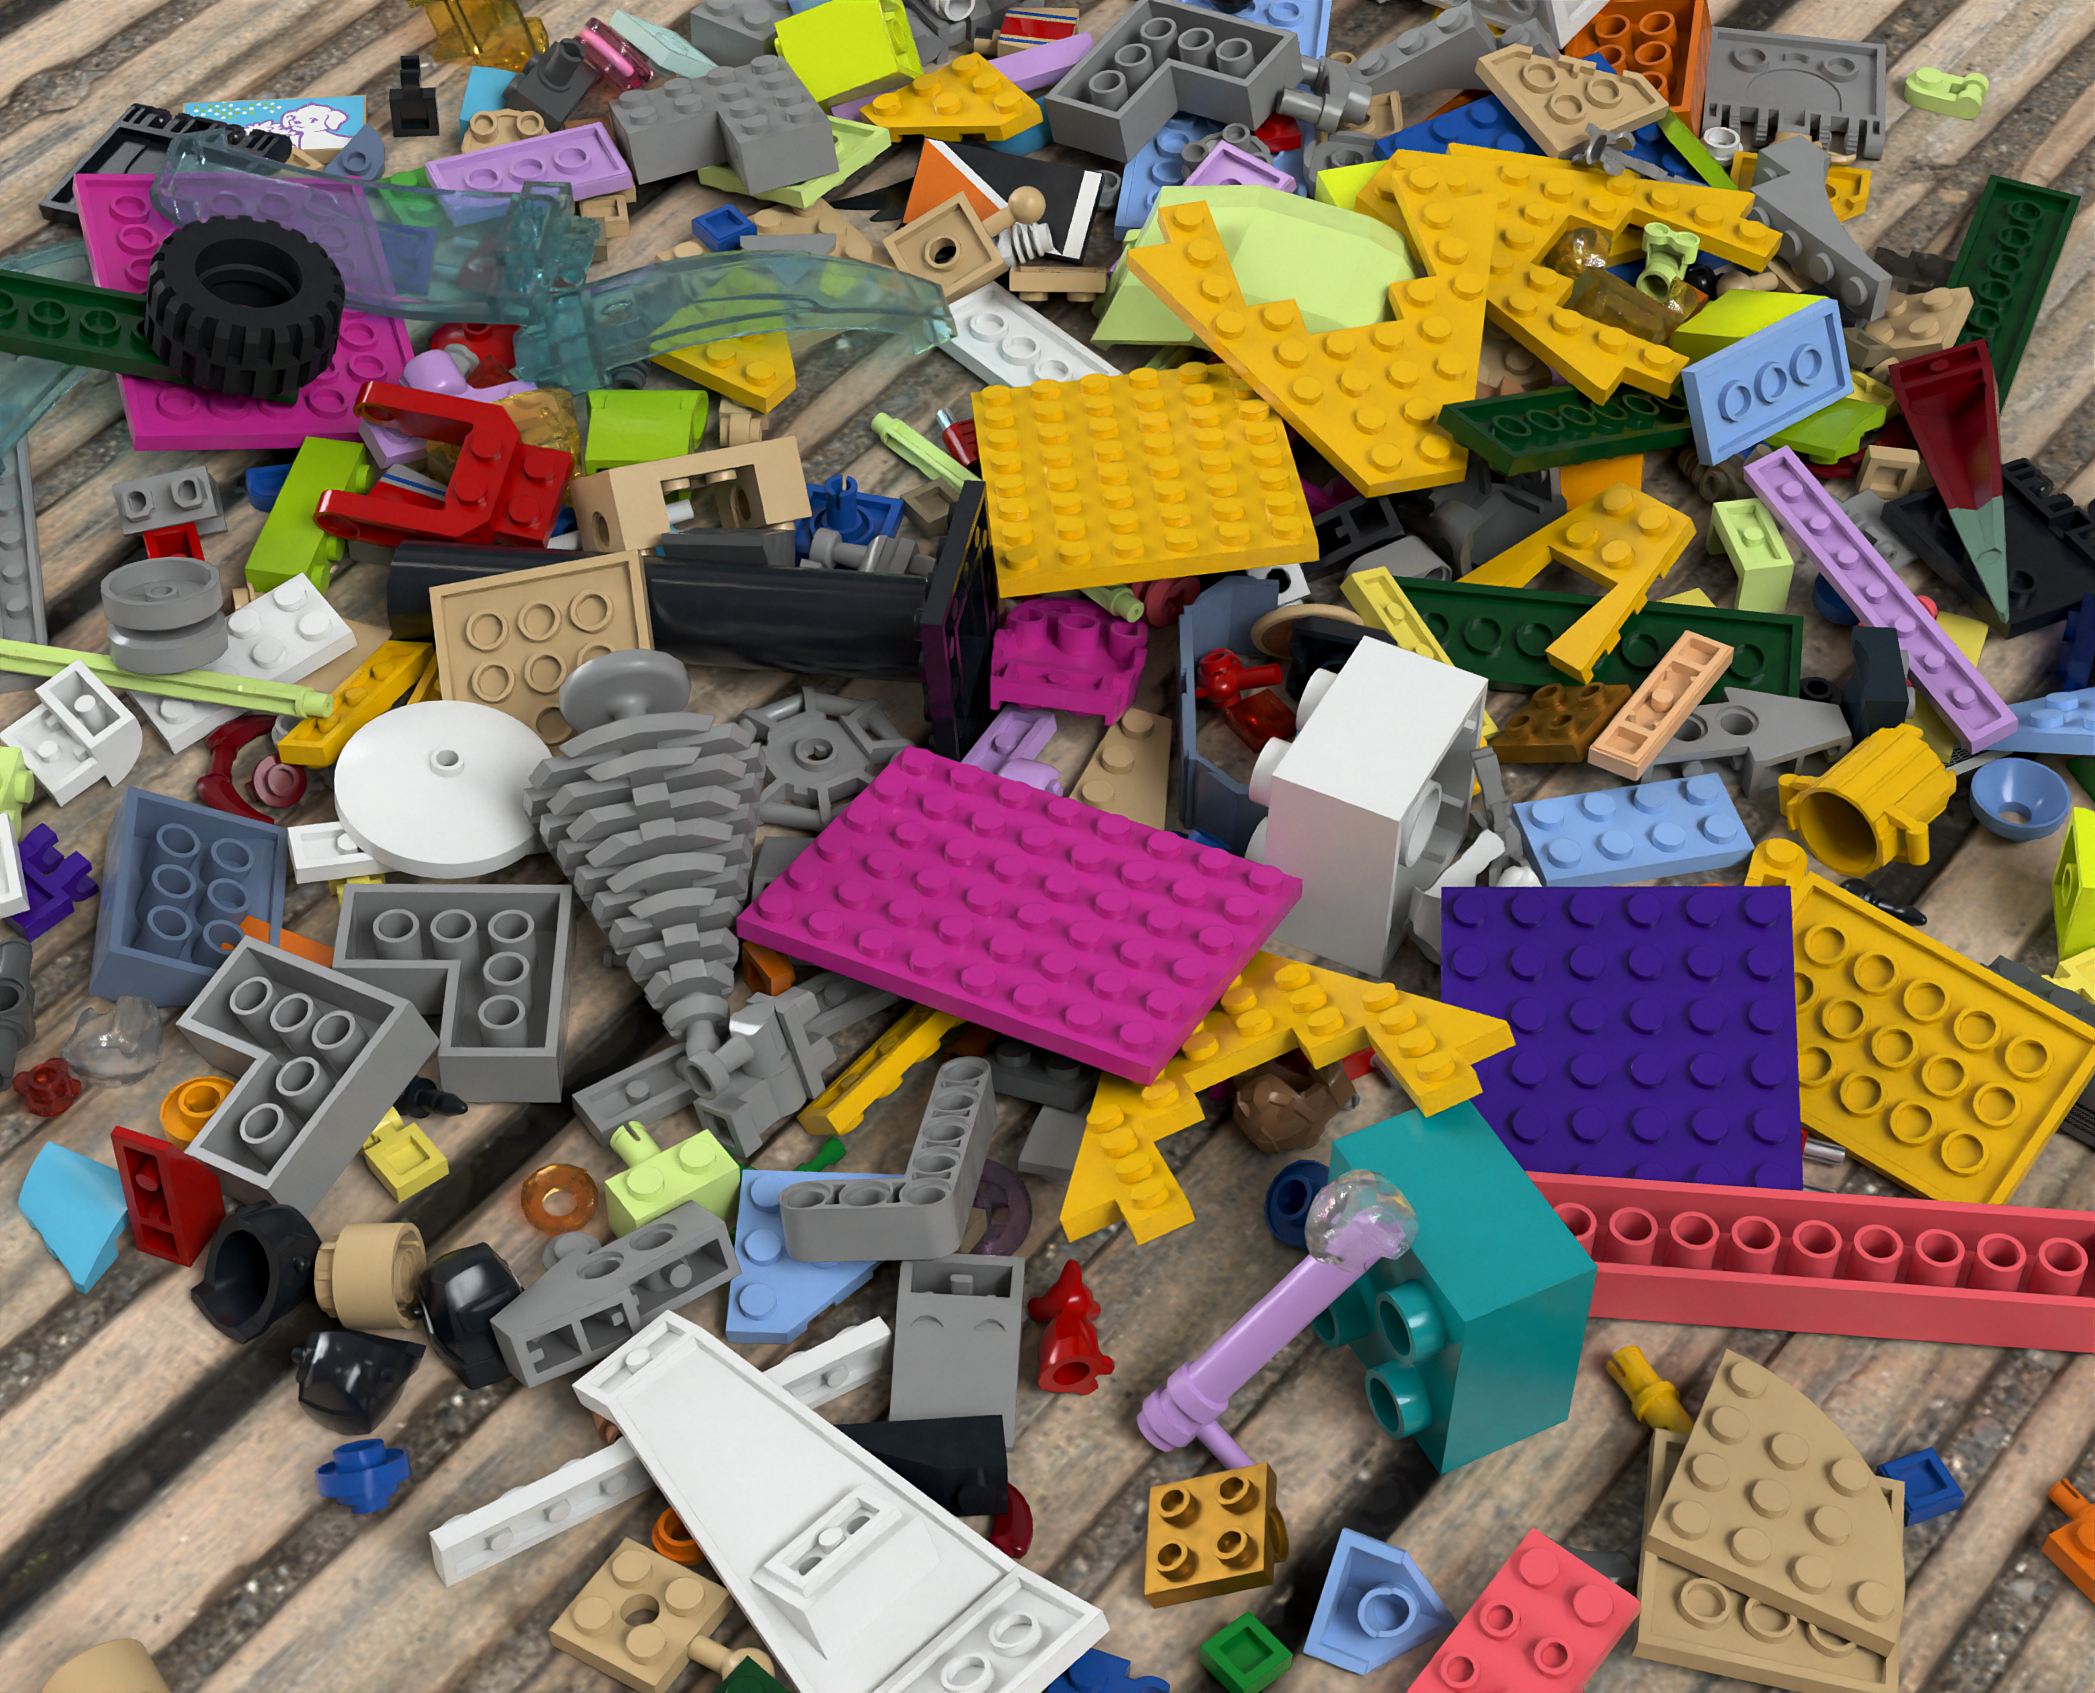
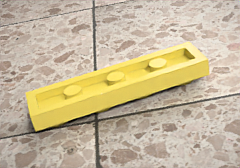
M1385 566L1352 573L1339 586L1351 603L1354 612L1361 617L1367 627L1385 630L1397 641V647L1455 667ZM1484 709L1481 735L1488 744L1500 731Z

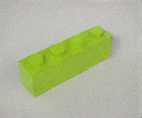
M306 436L244 568L246 583L251 582L255 592L264 591V594L303 572L321 595L327 593L330 582V570L334 561H340L343 557L345 539L330 535L317 527L313 522V514L323 491L341 490L367 495L373 488L374 467L367 464L365 443Z

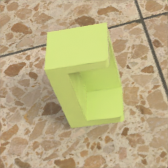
M1759 498L1713 503L1705 546L1711 555L1727 553L1738 575L1739 581L1734 602L1735 610L1755 612L1785 610L1795 564L1767 507Z

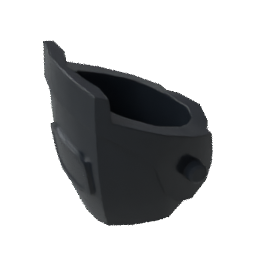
M262 1200L249 1206L240 1205L236 1208L234 1214L220 1226L210 1247L204 1279L191 1289V1299L216 1329L227 1337L245 1344L264 1334L274 1322L294 1310L315 1288V1261L322 1241L305 1216L288 1204H270L267 1200Z
M485 1242L442 1255L425 1268L419 1277L418 1284L414 1286L418 1303L410 1307L411 1316L414 1320L423 1319L426 1335L435 1353L449 1367L460 1374L467 1388L476 1390L512 1376L507 1369L489 1320L525 1289L509 1268L508 1263Z
M340 1328L338 1332L326 1331L318 1333L311 1331L309 1332L305 1348L295 1347L291 1355L293 1362L300 1363L295 1378L296 1383H299V1404L311 1419L327 1429L352 1435L370 1434L384 1421L399 1401L410 1376L418 1370L427 1345L346 1328Z

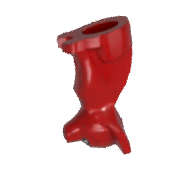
M1069 1259L1064 1265L1058 1281L1046 1291L1043 1297L1031 1298L1027 1304L1028 1312L1032 1318L1041 1323H1049L1043 1330L1038 1342L1039 1372L1036 1378L1042 1390L1052 1393L1076 1392L1080 1395H1089L1098 1389L1095 1377L1097 1375H1111L1115 1365L1109 1356L1103 1355L1100 1352L1097 1328L1091 1322L1099 1317L1101 1306L1093 1300L1092 1290L1082 1283V1272L1078 1261Z

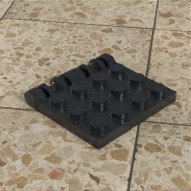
M134 103L41 200L38 206L44 219L81 228L72 189L74 174L266 175L272 167L281 168L290 158L292 141L287 135L265 132V130L253 129L249 135H246V130L241 125H228L223 121L200 116L193 117L186 113H178L173 119L172 114L167 109Z
M2020 458L2002 464L2009 620L2007 624L2000 620L1936 487L1884 503L1880 519L2005 640L2095 609V520L2080 506H2073L2074 502L2067 494L2058 493V495L2049 496L2052 494V490H2054L2053 481L2044 474L2042 475L2041 470L2029 459Z

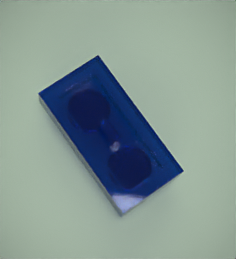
M2084 592L2079 612L2068 611L2062 641L2071 642V645L2062 644L2055 670L2056 675L2065 676L2062 692L2086 688L2095 653V594Z

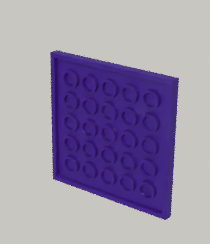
M1791 886L1441 887V1002L1507 1021L1516 1043L1513 1047L1471 1065L1476 1071L1483 1093L1469 1100L1524 1171L1803 1191Z

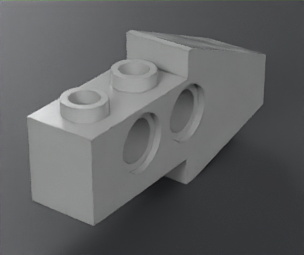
M1723 687L1720 703L1698 705L1637 782L1632 780L1633 785L1718 772L1724 786L1741 784L1747 799L1760 798L1779 792L1778 778L1784 774L1822 776L1848 753L1852 734L1839 705L1733 687Z
M691 1200L589 1255H586L578 1248L573 1249L489 1321L509 1373L530 1389L608 1357L667 1309L672 1312L741 1275L742 1271L725 1222Z

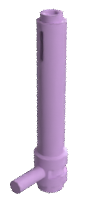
M1372 1204L1368 1209L1363 1207L1357 1209L1195 1362L1186 1361L1168 1378L1167 1386H1159L1143 1401V1410L1137 1415V1423L1145 1438L1156 1448L1164 1452H1171L1175 1447H1186L1197 1437L1227 1470L1255 1465V1462L1215 1419L1228 1408V1398L1395 1245L1394 1236L1399 1232V1228L1394 1218L1377 1204Z

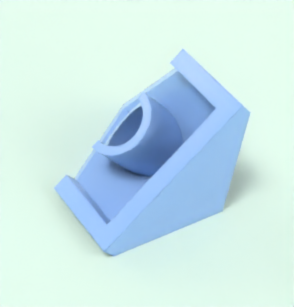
M1343 1528L1303 1653L1364 1676L1368 1672L1456 1627L1458 1623L1406 1550L1348 1528Z

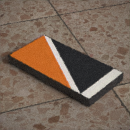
M925 137L901 224L904 227L961 191L964 192L982 222L1007 207L1009 197L1014 190L1022 186H1031L1042 193L1046 203L1045 212L1036 223L1038 225L1048 224L1053 241V251L1045 252L1041 258L1082 266L1105 183V176L1101 172ZM1016 222L1015 224H1019V226H1020V228H1021V230H1022V224Z

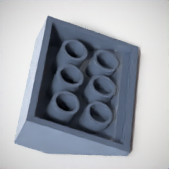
M128 786L108 830L88 994L142 1008L189 1006L233 952V950L221 949V945L226 942L236 948L246 935L239 925L247 915L270 923L268 944L279 948L283 923L289 847L288 829Z

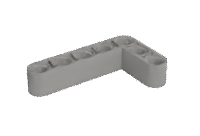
M965 1056L949 1060L940 1067L904 1178L804 1181L790 1185L782 1190L779 1195V1207L787 1254L791 1259L799 1262L925 1260L942 1258L958 1250L962 1244L998 1119L990 1063L981 1057Z

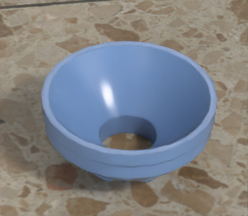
M2003 758L1986 763L1977 770L1972 779L1969 802L1975 817L1995 836H2001L2020 843L2041 839L2057 831L2068 815L2071 796L2065 781L2047 766L2022 758ZM2007 811L2016 812L2023 815L2028 820V823L2020 825L2001 819L1999 814Z

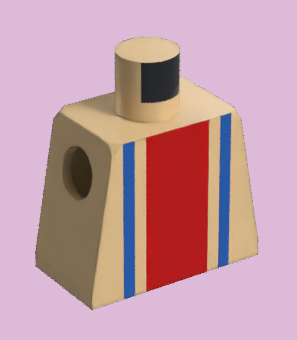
M1012 7L1006 12L1001 30L976 28L974 52H978L980 55L997 56L999 58L1079 34V9ZM1056 84L1042 87L1039 89L1051 91Z

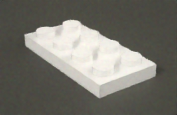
M995 281L922 319V335L991 386L1004 385L1014 388L1031 386L1032 383L1043 379L1065 382L1080 380L1083 376L1094 373L1107 376L1123 374Z
M302 572L225 617L229 648L219 659L196 669L294 684L358 644L352 630ZM125 690L174 755L207 736L216 727L249 711L248 709Z

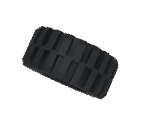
M225 215L212 216L205 223L196 220L186 224L182 231L177 229L163 240L162 245L155 250L149 269L144 310V330L148 341L152 345V349L162 362H169V367L175 374L183 379L186 376L192 378L194 384L206 390L213 387L222 390V395L237 397V393L250 394L251 398H265L271 392H276L280 396L291 393L295 390L296 385L303 388L311 383L331 364L332 357L336 353L345 299V284L332 258H328L326 251L317 242L309 243L302 232L294 228L288 231L281 228L279 222L266 219V222L252 220V216L238 215L237 219H226Z

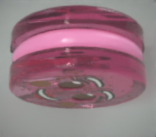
M591 17L584 25L585 29L580 31L579 36L575 35L572 38L585 49L586 56L583 61L600 73L598 78L619 96L626 91L640 89L643 82L647 83L654 75L653 70L645 60L616 32L596 17Z

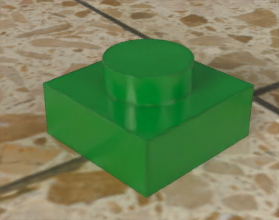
M1248 1610L1200 1645L1198 1661L1230 1693H1259L1291 1669L1293 1654Z

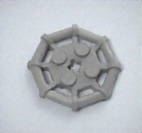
M813 686L802 687V692L756 710L745 708L736 716V723L753 734L751 744L759 738L767 741L766 747L762 745V749L766 756L764 777L770 785L761 792V804L757 818V825L759 826L768 822L821 833L851 802L831 809L830 803L857 792L861 793L876 778L870 775L873 764L888 763L889 765L908 745L917 748L916 744L902 735L884 712V704L877 699L869 698L863 701L814 691ZM826 715L839 717V722L826 720ZM864 729L867 731L872 730L879 740L872 741ZM815 754L819 758L826 759L813 761L808 759V755ZM784 799H790L793 805L784 804L781 802Z

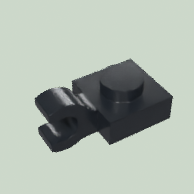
M419 55L400 56L402 89H390L389 92L393 136H439L440 124L436 87L422 88Z

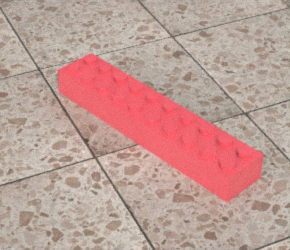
M1525 1171L1598 1266L1588 1317L2095 1353V1212Z

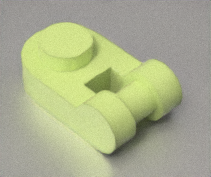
M1923 67L1911 72L1907 76L1903 97L1907 103L1919 109L1969 120L1979 114L1983 104L1982 100L1989 89V81L1980 73H1971L1964 78L1943 73L1933 67Z

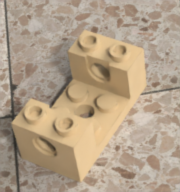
M795 435L607 469L568 482L583 551L617 553L638 549L642 555L657 556L655 548L662 547L661 533L671 532L663 496L683 489L692 491L713 486L722 528L786 529L796 531L794 521L812 517Z

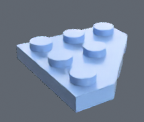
M2095 687L2071 692L2051 693L2043 698L2007 705L2018 718V732L1983 749L2095 755ZM1961 743V749H1966Z
M743 1170L734 1247L742 1274L731 1279L725 1331L727 1341L730 1343L790 1344L808 1329L807 1323L832 1303L835 1307L869 1281L873 1277V1270L885 1262H799L791 1259L787 1254L779 1207V1195L782 1190L790 1185L804 1181L904 1178L905 1175Z

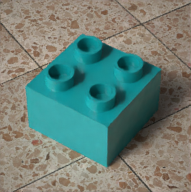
M1468 1099L1427 1118L1417 1107L1332 1141L1326 1198L1314 1202L1310 1212L1312 1229L1318 1246L1360 1207L1368 1209L1372 1204L1381 1206L1394 1218L1399 1232L1394 1236L1395 1245L1310 1324L1324 1345L1330 1349H1336L1349 1344L1367 1370L1365 1374L1367 1399L1383 1431L1394 1440H1401L1413 1435L1439 1474L1443 1475L1567 1421L1598 1266L1472 1102Z

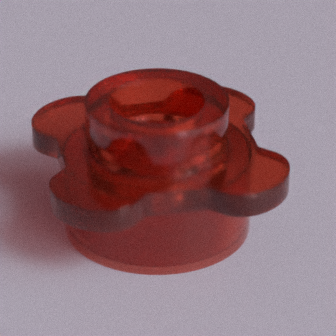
M61 1058L48 1059L45 1063L33 1067L29 1072H20L15 1075L12 1081L14 1091L23 1093L25 1096L27 1110L41 1117H53L64 1113L82 1093L81 1082L70 1077L67 1072L68 1064Z

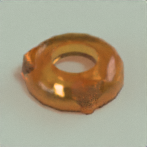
M567 1163L550 1164L536 1170L524 1181L521 1191V1208L527 1221L539 1232L551 1236H558L566 1232H578L593 1219L598 1208V1189L586 1169ZM557 1191L570 1193L577 1201L575 1209L564 1216H555L548 1213L542 1204L547 1196Z

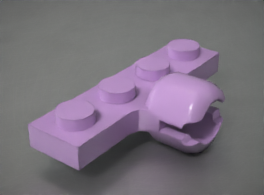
M439 349L421 353L411 359L405 365L404 373L399 376V383L404 387L501 405L511 417L520 434L548 428L554 417L531 377L484 389H474L467 384L452 356ZM365 418L362 419L357 429L380 469L391 467L394 462L404 464L462 449V446L403 435L400 429L381 426Z
M1007 703L960 763L974 765L981 770L1014 781H1021L1031 787L1061 797L1063 796V789L1059 781L1054 780L1059 779L1060 772L1058 769L1050 764L1034 761L1057 731L1055 714L1039 709H1023L1013 703Z

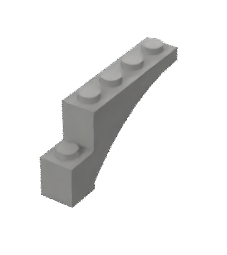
M1471 0L1458 7L1446 9L1437 18L1417 29L1407 30L1398 39L1382 48L1368 51L1359 60L1346 66L1351 80L1372 86L1371 96L1392 91H1399L1400 96L1444 89H1480L1491 91L1475 73L1478 58L1514 43L1533 47V55L1559 60L1560 52L1536 17L1523 24L1510 27L1504 34L1496 38Z
M1797 135L1760 149L1752 187L1748 190V192L1756 194L1752 211L1746 219L1761 222L1766 227L1783 233L1780 248L1776 254L1818 285L1823 284L1841 302L1867 321L1871 322L1884 317L1893 276L1862 251L1837 219L1825 188L1831 156L1802 135Z

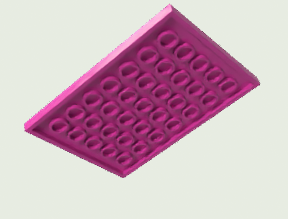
M74 174L73 194L94 283L97 287L146 295L152 256L155 250L162 245L163 240L177 229L182 231V228L188 223L196 220L205 223L210 217L225 215L226 219H237L238 215L252 216V220L266 222V219L279 222L281 228L288 231L294 228L302 232L309 243L317 242L326 251L328 258H332L345 284V299L336 353L332 357L331 364L323 373L303 388L299 386L297 404L269 401L263 398H251L241 394L233 397L222 395V392L213 389L206 390L196 386L168 383L163 380L116 373L134 451L301 448L306 436L365 443L357 430L363 417L357 418L353 413V407L361 385L369 381H378L401 386L399 376L404 373L405 365L415 356L360 176Z
M908 745L736 918L737 937L1150 1086L1302 897V879L1284 874L1276 867L1262 865L1230 854L1223 849L1212 848L1179 837L1173 832L1162 831L1129 820L1125 816L1111 814L1079 803L1072 798L1061 797L1031 787L1027 783L1014 781L981 770L977 766L963 764L942 757L927 749Z

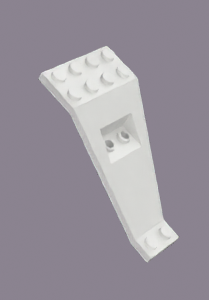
M668 1309L572 1385L583 1406L617 1425L797 1693H1041L1110 1631L1102 1610L1016 1563L705 1329Z

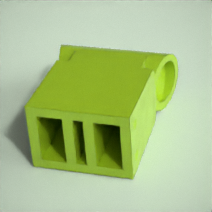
M586 389L585 402L589 425L585 455L586 476L607 469L695 454V449H698L707 426L709 413L707 392L705 390ZM683 489L664 495L665 505L689 499L691 504L692 491Z

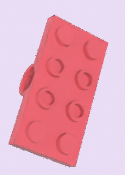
M1532 1527L1406 1693H1584V1686L1641 1612V1601Z

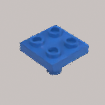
M840 474L828 478L825 486L806 483L812 517L794 521L796 528L795 566L799 567L802 559L809 560L811 543L816 531L820 527L838 531L844 543L868 546L871 540L879 535H888L889 538L895 539L904 517V500L857 492L858 484L851 476H847L846 490H844L843 475ZM837 563V565L833 568L839 570L857 571L856 569L841 565L839 563Z

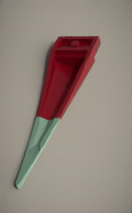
M1984 338L1888 365L1900 415L2000 620L2007 624L2009 620L1999 393Z

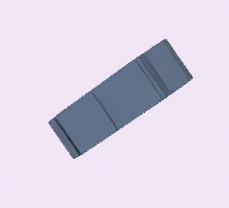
M1227 575L1202 592L1196 598L1193 605H1184L1183 614H1179L1175 667L1179 819L1184 820V829L1196 827L1205 830L1232 847L1230 854L1245 858L1252 835L1262 819L1268 816L1269 807L1250 800V785L1239 783L1197 753L1194 677L1200 665L1199 660L1205 657L1209 651L1216 648H1225L1231 650L1234 654L1268 655L1260 651L1253 644L1251 629L1259 618L1277 609L1279 580Z

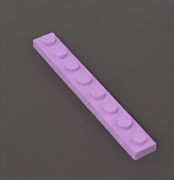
M1788 445L1743 467L1744 481L1865 627L1897 629L1900 650L1908 651L1909 670L1907 678L1971 755L2018 732V718Z

